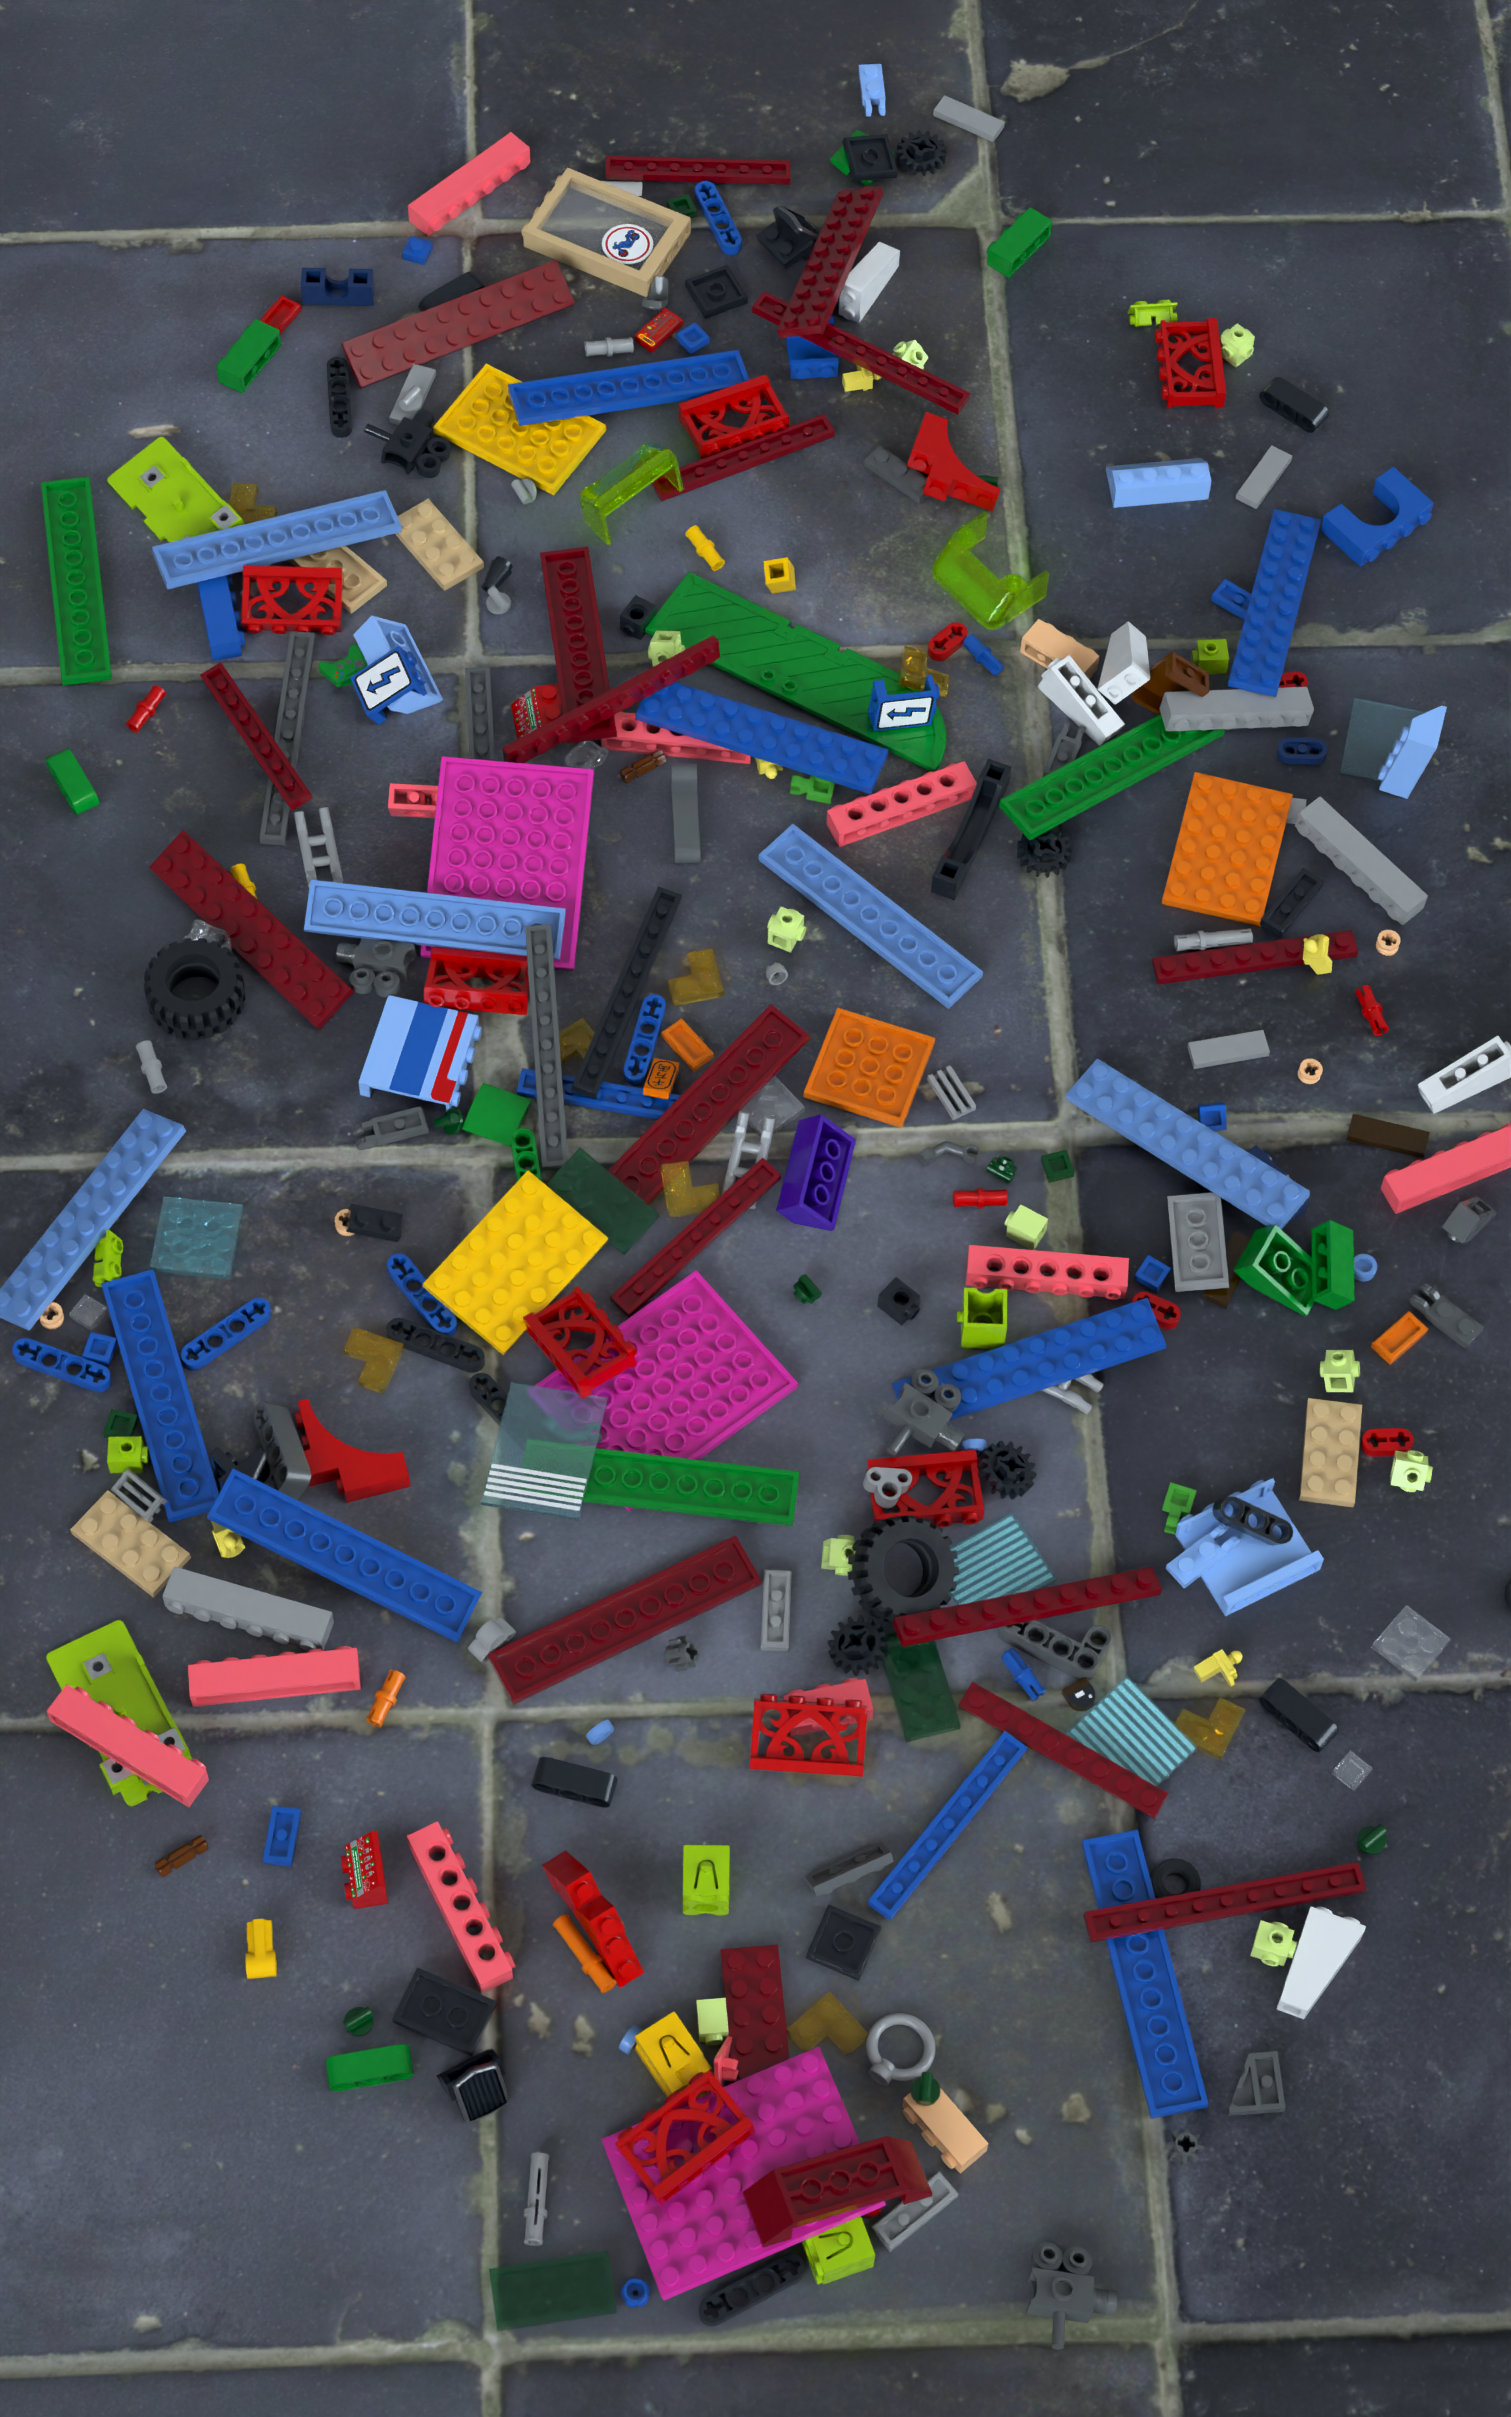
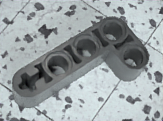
M674 763L671 764V796L675 864L700 863L697 764Z
M261 1401L254 1409L253 1419L272 1472L264 1484L298 1500L310 1483L311 1471L290 1411L286 1406Z
M1037 1620L1013 1624L1011 1628H1008L1010 1625L997 1628L998 1636L1004 1642L1077 1680L1085 1677L1091 1680L1096 1675L1108 1653L1111 1642L1110 1631L1101 1625L1091 1627L1081 1643ZM1036 1635L1039 1636L1042 1639V1641L1033 1642L1029 1639V1637ZM1101 1639L1104 1644L1095 1645L1091 1640ZM1061 1648L1067 1654L1058 1655L1054 1652V1649ZM1086 1661L1091 1664V1667L1083 1668L1078 1663Z

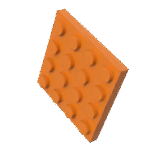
M837 1007L804 1090L803 1097L903 1128L936 1038Z

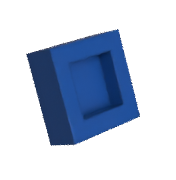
M411 236L402 252V258L425 265L433 250V242Z
M696 323L691 324L676 334V340L690 354L710 343V337Z
M1225 1103L1198 1104V1121L1213 1131L1227 1130Z
M1148 1255L1136 1272L1134 1280L1157 1293L1170 1274L1171 1268Z
M91 1332L82 1357L101 1365L110 1366L118 1344L117 1338Z

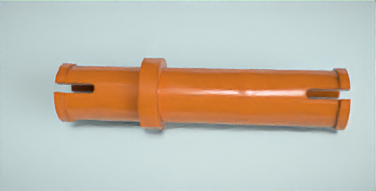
M568 1914L557 1918L553 1926L582 1964V1971L586 1975H590L601 1993L610 1991L617 1982L603 1965L602 1957L595 1954Z

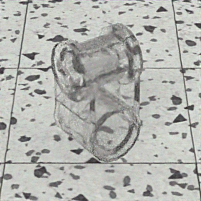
M592 740L579 742L565 756V767L595 770L605 761L609 750L604 746L600 747Z
M194 920L188 936L183 937L181 942H184V939L191 938L192 941H198V938L207 939L208 943L216 941L222 945L221 949L227 947L233 955L228 932L201 920Z

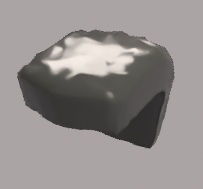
M656 276L649 295L643 298L642 306L651 310H661L668 304L669 282L666 277Z

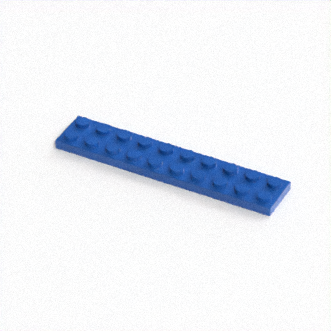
M739 350L508 384V394L518 424L522 426L692 400L748 381L749 377Z
M1274 509L1229 677V687L1273 697L1277 696L1321 519Z
M677 682L653 693L650 697L642 699L636 712V720L868 794H872L888 756V749Z
M154 1269L102 1283L104 1296L161 1496L167 1500L164 1507L168 1521L171 1523L209 1512L219 1492Z
M1145 1298L931 1371L938 1377V1386L952 1384L961 1393V1401L958 1408L952 1412L951 1421L1166 1349V1343L1149 1300ZM912 1377L892 1383L897 1400L900 1399L899 1394L903 1384L906 1382L910 1385ZM921 1379L923 1383H929L927 1379ZM944 1394L946 1398H952L950 1394Z
M232 1469L207 1516V1519L455 1642H458L482 1594L481 1591L235 1469Z
M1138 1830L1082 1840L1081 1845L1097 1909L1155 1899ZM1164 1930L1106 1940L1150 2119L1208 2108L1209 2104Z

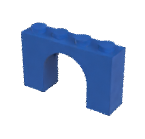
M1394 467L1376 479L1373 494L1393 512L1395 519L1392 522L1381 526L1366 524L1352 514L1343 504L1338 505L1323 517L1321 531L1360 567L1368 561H1374L1379 553L1385 549H1391L1400 538L1409 536L1414 528L1420 524H1426L1432 516L1431 511L1434 502Z

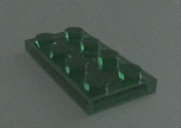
M579 1148L546 1184L547 1187L609 1238L608 1242L623 1255L631 1249L659 1217V1213L582 1148Z
M896 1632L887 1634L889 1640L886 1643L889 1646V1651H882L886 1657L882 1664L905 1741L910 1742L959 1730L961 1726L935 1640L902 1647Z
M608 2251L489 2269L497 2332L617 2313Z

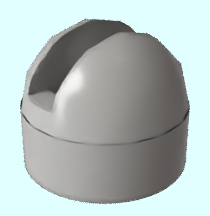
M775 962L774 965L768 966L766 969V977L771 985L782 984L788 977L785 967L780 963Z

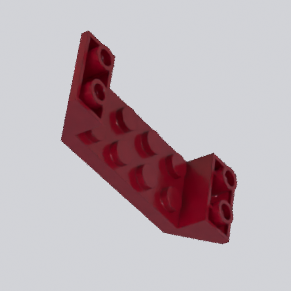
M888 2136L773 2169L743 2191L744 2200L762 2247L790 2240L793 2228L901 2196L904 2205L932 2197V2191L912 2142Z

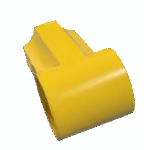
M253 1919L251 1922H247L248 1953L245 1954L247 1979L277 1977L276 1952L273 1950L272 1921Z

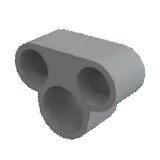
M873 1467L867 1471L863 1480V1487L868 1492L874 1493L875 1501L879 1506L891 1508L895 1506L900 1495L907 1492L912 1482V1475L905 1469ZM882 1489L891 1490L895 1496L888 1497L884 1495Z
M499 1618L496 1621L490 1620L479 1629L476 1639L470 1644L468 1650L483 1664L489 1660L488 1654L504 1647L512 1640L516 1631L503 1618Z

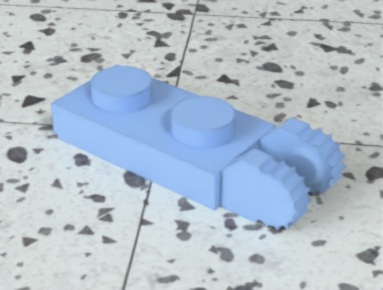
M881 64L859 65L858 73L865 116H871L872 105H878L880 116H885L886 98Z
M1222 1523L1210 1534L1207 1533L1168 1563L1166 1570L1183 1588H1186L1224 1559L1225 1555L1239 1544L1241 1539L1237 1535L1232 1536L1220 1547L1216 1540L1229 1529V1526Z

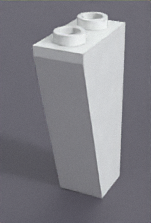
M878 242L849 273L839 297V315L857 323L861 322L899 267L900 250Z
M1129 621L1111 634L1097 689L1115 705L1150 680L1146 636Z
M1068 655L1062 660L1058 657L1048 665L1049 669L1041 675L1043 679L1038 688L1079 727H1085V733L1099 746L1118 734L1125 725L1124 722L1071 656Z
M1496 1036L1419 1083L1420 1095L1433 1114L1511 1078V1045L1507 1041L1503 1043L1500 1037Z
M1310 1907L1276 2009L1305 2019L1361 1940L1366 1926L1361 1925L1355 1918L1336 1916L1327 1908Z

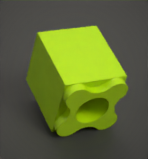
M964 1288L961 1311L957 1312V1322H961V1348L965 1350H973L974 1348L993 1350L1004 1346L1007 1332V1289H994L991 1293H982L977 1288Z
M683 1845V1914H713L718 1916L729 1914L730 1845Z
M861 2216L802 2241L804 2252L810 2263L817 2285L821 2283L824 2285L874 2266L875 2252Z

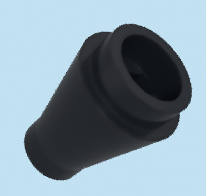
M500 556L491 560L484 582L481 585L482 589L488 593L491 587L498 588L512 574V564Z

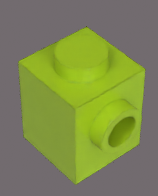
M1197 640L1195 650L1191 651V663L1209 674H1226L1229 663L1227 640Z
M142 1436L108 1437L107 1463L110 1473H124L127 1468L134 1473H143L144 1463L149 1461L148 1446H144Z

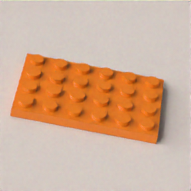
M1195 772L1161 904L1261 927L1260 921L1264 916L1293 794Z

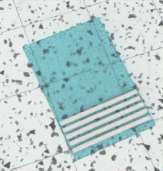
M511 1382L481 1505L579 1521L608 1398L589 1395L582 1399L575 1392Z

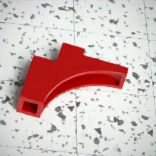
M926 412L907 463V467L929 474L922 494L944 502L948 495L993 511L1001 488L980 479L962 464L954 453L948 439V420Z
M308 1399L298 1401L299 1411L294 1413L298 1428L304 1427L305 1435L301 1436V1440L311 1471L308 1487L335 1480L339 1495L344 1494L346 1503L410 1487V1479L403 1452L373 1453L349 1446L335 1438L322 1426L315 1416Z
M566 1850L542 1864L553 1889L561 1896L583 1926L606 1964L611 1976L616 1980V1985L621 1988L644 1974L639 1960L624 1932L626 1929L614 1905L601 1895L591 1872Z

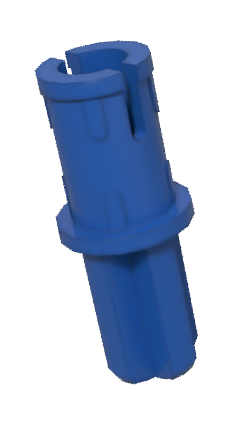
M974 634L965 638L962 645L975 657L977 663H982L996 676L1004 670V665L991 653L990 647L983 645Z
M1011 1648L1004 1652L1001 1659L1015 1677L1013 1679L1014 1682H1019L1031 1701L1040 1698L1037 1693L1042 1696L1046 1689L1043 1688L1032 1673L1033 1668L1025 1664L1015 1649Z

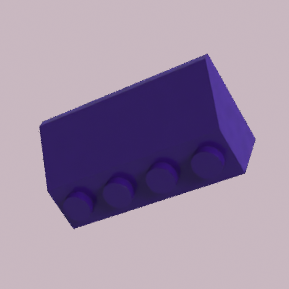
M822 1114L799 1120L776 1211L794 1224L828 1231L834 1230L856 1139Z

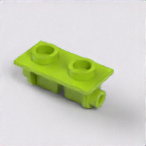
M1160 300L1157 304H1148L1146 301L1135 302L1128 310V314H1133L1129 316L1130 325L1135 327L1151 326V317H1155L1156 325H1160L1161 320L1177 322V313L1173 312L1178 304L1177 302L1171 303L1170 300Z
M109 1229L106 1230V1235L101 1238L95 1247V1260H103V1262L94 1264L93 1281L97 1287H102V1283L119 1279L122 1273L120 1265L123 1243Z

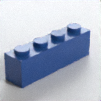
M231 574L197 582L212 660L216 661L242 656L241 646H245L243 631L237 630V626H241L239 611L234 612L233 607L237 606L235 591H229V587H233Z

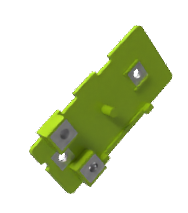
M164 437L157 438L107 479L109 485L132 510L137 507L146 517L144 523L160 541L166 539L170 543L244 525L242 518L235 510L218 496L193 469L190 463ZM152 475L157 476L154 481L148 480Z
M116 1620L47 1654V1662L61 1690H63L66 1684L74 1689L77 1686L89 1693L90 1699L97 1703L99 1701L105 1702L113 1709V1713L119 1717L125 1715L131 1718L137 1724V1728L144 1732L146 1729L152 1731L160 1738L159 1741L166 1746L174 1744L183 1752L182 1756L190 1761L192 1760L190 1751L123 1621ZM97 1663H101L104 1666L99 1672L93 1670L94 1665ZM100 1753L104 1761L99 1764L100 1769L113 1795L121 1792L128 1806H134L147 1800V1795L151 1791H155L158 1794L163 1792ZM122 1769L120 1772L115 1773L116 1770Z

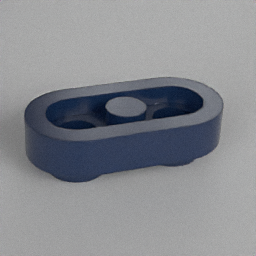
M1288 737L1279 742L1277 756L1282 762L1287 764H1319L1325 760L1328 747L1323 740L1318 738Z

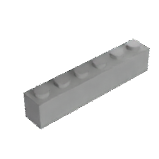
M1307 687L1278 688L1276 697L1242 689L1209 690V693L1203 697L1192 691L1165 692L1159 708L1166 731L1308 726L1314 711Z
M1319 796L1299 812L1295 823L1298 832L1313 842L1319 852L1327 855L1339 870H1343L1351 878L1356 886L1361 887L1367 892L1371 900L1381 905L1393 920H1397L1403 926L1424 908L1428 895L1322 797Z
M175 1566L163 1593L165 1607L171 1612L177 1614L189 1613L198 1620L205 1622L209 1620L220 1622L223 1627L228 1629L241 1628L256 1637H261L262 1635L272 1637L274 1641L280 1644H296L305 1651L312 1649H322L324 1651L334 1624L331 1611Z

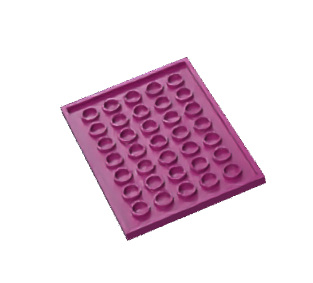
M441 757L427 893L566 909L560 961L554 960V969L574 970L594 769ZM421 945V957L431 958L433 946Z
M696 1270L618 1326L622 1332L623 1339L625 1341L630 1340L637 1351V1354L634 1355L637 1366L627 1368L591 1390L592 1394L584 1399L578 1395L557 1369L527 1391V1396L546 1418H552L568 1434L584 1431L588 1425L593 1423L599 1424L600 1431L594 1432L591 1435L602 1434V1442L591 1444L585 1441L572 1444L573 1446L700 1460L796 1390L798 1382ZM594 1343L585 1350L590 1353ZM610 1350L608 1354L613 1355L612 1359L620 1355L617 1350ZM581 1357L574 1358L573 1362H579ZM602 1357L600 1358V1360H601V1361H604V1362H609V1361L612 1360V1359H604V1358H602ZM625 1507L628 1512L633 1509L632 1507Z
M820 2047L723 2087L745 2116L752 2122L755 2133L661 2206L616 2148L617 2137L624 2130L601 2139L663 2301L886 2206L885 2201L802 2225L793 2228L790 2240L767 2247H762L744 2200L743 2191L773 2169L860 2144ZM713 2092L696 2099L698 2104H704L708 2098V2113H712L717 2105V2097ZM687 2103L681 2109H690L689 2104ZM724 2104L718 2117L734 2126L738 2121ZM693 2121L673 2122L668 2134L666 2152L672 2149H685L697 2155L700 2152L697 2137L703 2123ZM638 2123V2124H636V2125H633V2126H631V2127L634 2129V2128H635L636 2126H638L640 2123ZM659 2126L656 2127V2128H655L654 2130H652L651 2132H653V2133H655V2134L657 2135ZM712 2126L708 2127L704 2135V2140L707 2142H713L716 2139L715 2134H709V2131L713 2128ZM647 2139L638 2141L634 2146L635 2156L643 2160L656 2157V2151L654 2153L642 2151V2149L648 2148L650 2144ZM674 2156L667 2159V2162L675 2159L674 2166L681 2167L684 2164L682 2156ZM657 2164L643 2167L656 2185L662 2182Z

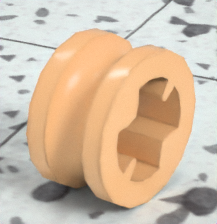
M1384 930L1379 933L1376 942L1378 952L1385 956L1394 955L1399 948V935L1392 930ZM1385 940H1390L1391 946L1385 945Z
M1315 1059L1303 1060L1298 1069L1299 1079L1306 1084L1318 1082L1323 1071L1322 1065ZM1310 1067L1311 1071L1314 1069V1075L1310 1076L1309 1072L1306 1074V1068Z
M348 1209L339 1211L335 1216L337 1232L343 1236L354 1235L355 1233L346 1232L347 1226H343L342 1220L346 1222L345 1219H348Z
M54 1302L48 1306L40 1317L42 1326L50 1330L60 1327L64 1321L61 1306ZM50 1312H55L56 1315L53 1316L52 1320H48L47 1316L50 1315Z

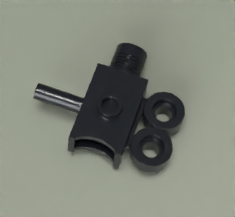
M418 410L412 420L404 417L393 434L370 424H367L365 427V433L387 442L382 450L381 463L397 465L404 469L408 475L416 466L419 475L425 478H434L440 473L441 462L448 460L450 457L451 444L449 441L440 437L431 439L432 429L430 427L434 422V417L427 410Z

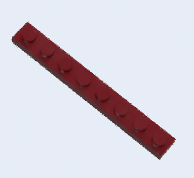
M606 156L605 180L709 181L711 183L790 185L791 161Z
M825 414L653 477L651 478V485L662 502L835 437V430Z
M220 662L200 674L203 682L290 810L293 811L313 799L310 791L223 664Z
M1352 930L1323 934L1329 938L1328 957L1331 960L1357 957L1358 949ZM1311 936L1153 958L1152 965L1157 985L1305 964L1303 960L1304 939H1309Z
M764 1158L759 1160L610 1296V1300L630 1318L779 1182L781 1174Z
M973 1681L958 1705L962 1710L1003 1733L1006 1731L1025 1746L1154 1820L1169 1796L1162 1789Z

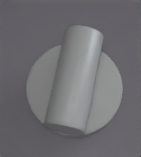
M414 385L409 391L402 393L398 399L399 407L406 412L419 410L422 406L421 389Z
M517 479L511 483L523 504L532 503L535 500L537 489L532 480Z
M491 587L488 590L489 597L486 600L487 609L494 614L506 613L511 607L509 596L499 592L496 587Z

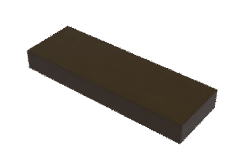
M1353 1114L1347 1140L1424 1158L1430 1132Z
M1237 1231L1233 1232L1226 1246L1229 1288L1206 1289L1202 1296L1203 1299L1227 1309L1241 1280V1277L1233 1270L1251 1237Z

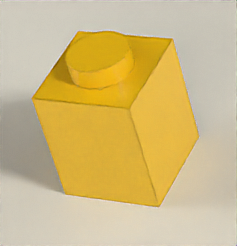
M788 557L764 561L765 584L772 594L796 590L794 566Z

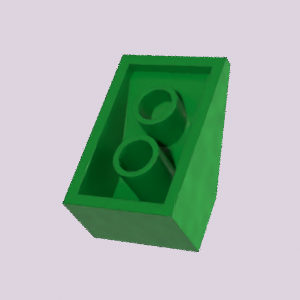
M1276 1225L1255 1230L1233 1271L1252 1288L1303 1316L1308 1315L1315 1302L1312 1299V1258Z

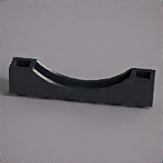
M991 759L987 760L979 776L963 821L951 845L942 855L933 874L932 893L955 901L999 807L1000 800L1008 788L1011 766Z

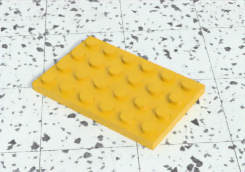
M486 363L434 425L433 433L521 479L532 480L536 487L554 496L606 432V425L587 415L519 426L508 394V384L521 383L522 381Z
M528 1170L429 1276L422 1287L504 1356L527 1331L523 1317L531 1312L535 1315L548 1307L608 1242L609 1238Z

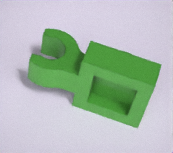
M812 775L810 779L792 776L790 793L795 795L807 793V800L831 804L835 783Z
M1170 1482L1162 1508L1163 1511L1169 1512L1164 1532L1175 1535L1180 1516L1185 1517L1190 1514L1197 1490Z

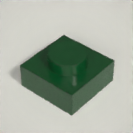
M689 194L667 200L668 209L690 218L697 217L696 208Z
M1067 1150L1041 1156V1163L1048 1183L1074 1177V1169Z
M111 1409L103 1431L104 1438L133 1437L139 1420L138 1415Z

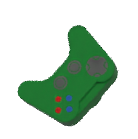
M351 645L348 656L337 663L320 662L319 672L335 686L343 687L345 685H352L350 677L367 667V663L359 647Z

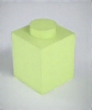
M1020 1204L1016 1212L1011 1211L1005 1221L1007 1226L1006 1237L1030 1250H1035L1047 1230L1048 1219Z
M726 1998L696 2000L699 2043L706 2042V2045L710 2046L722 2044L729 2034Z

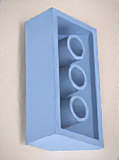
M1201 458L1106 466L1113 508L1206 500L1209 498L1211 477L1208 463Z
M371 615L353 634L360 651L365 657L367 666L398 646L406 652L410 651L417 660L415 666L426 680L424 686L428 694L423 696L413 689L388 705L387 707L390 710L409 714L440 703L443 700L405 624Z
M1440 706L1413 718L1408 727H1403L1399 740L1396 739L1392 753L1389 752L1385 765H1382L1378 774V779L1381 780L1379 790L1408 799L1437 749L1447 707Z

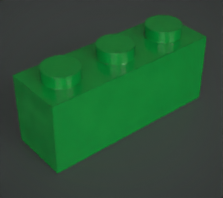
M1031 207L1024 214H1019L1015 223L1010 228H1005L1001 237L988 246L986 252L988 254L987 265L1010 278L1051 236L1052 220Z
M255 319L250 326L245 328L241 338L232 344L228 354L219 360L216 366L219 383L243 394L282 346L280 330Z
M1329 1220L1311 1229L1312 1299L1337 1310L1355 1301L1353 1230Z

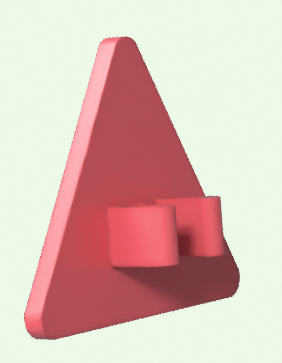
M730 2036L726 2038L714 2058V2076L722 2086L724 2080L736 2081L739 2072L736 2069L738 2060L729 2058L732 2037Z

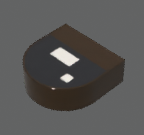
M1087 1677L1062 1689V1695L1072 1709L1086 1711L1093 1706L1095 1690Z

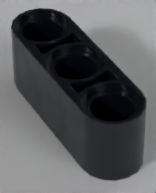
M466 272L423 297L418 308L423 312L486 286L472 272Z
M1275 377L1259 394L1261 402L1266 407L1308 433H1313L1329 416V411L1324 404L1281 377Z
M1233 1496L1217 1500L1213 1505L1212 1511L1216 1520L1268 1545L1285 1544L1293 1537V1527L1288 1521ZM1226 1503H1229L1233 1508V1513L1230 1517L1224 1512V1505ZM1250 1514H1253L1257 1519L1255 1528H1252L1248 1522ZM1275 1525L1281 1529L1282 1534L1279 1540L1273 1535Z
M1278 1678L1259 1697L1260 1704L1267 1712L1315 1752H1321L1339 1733L1338 1727L1330 1718L1281 1678Z
M540 1757L531 1786L543 1793L607 1808L611 1805L618 1778L611 1773L549 1757Z

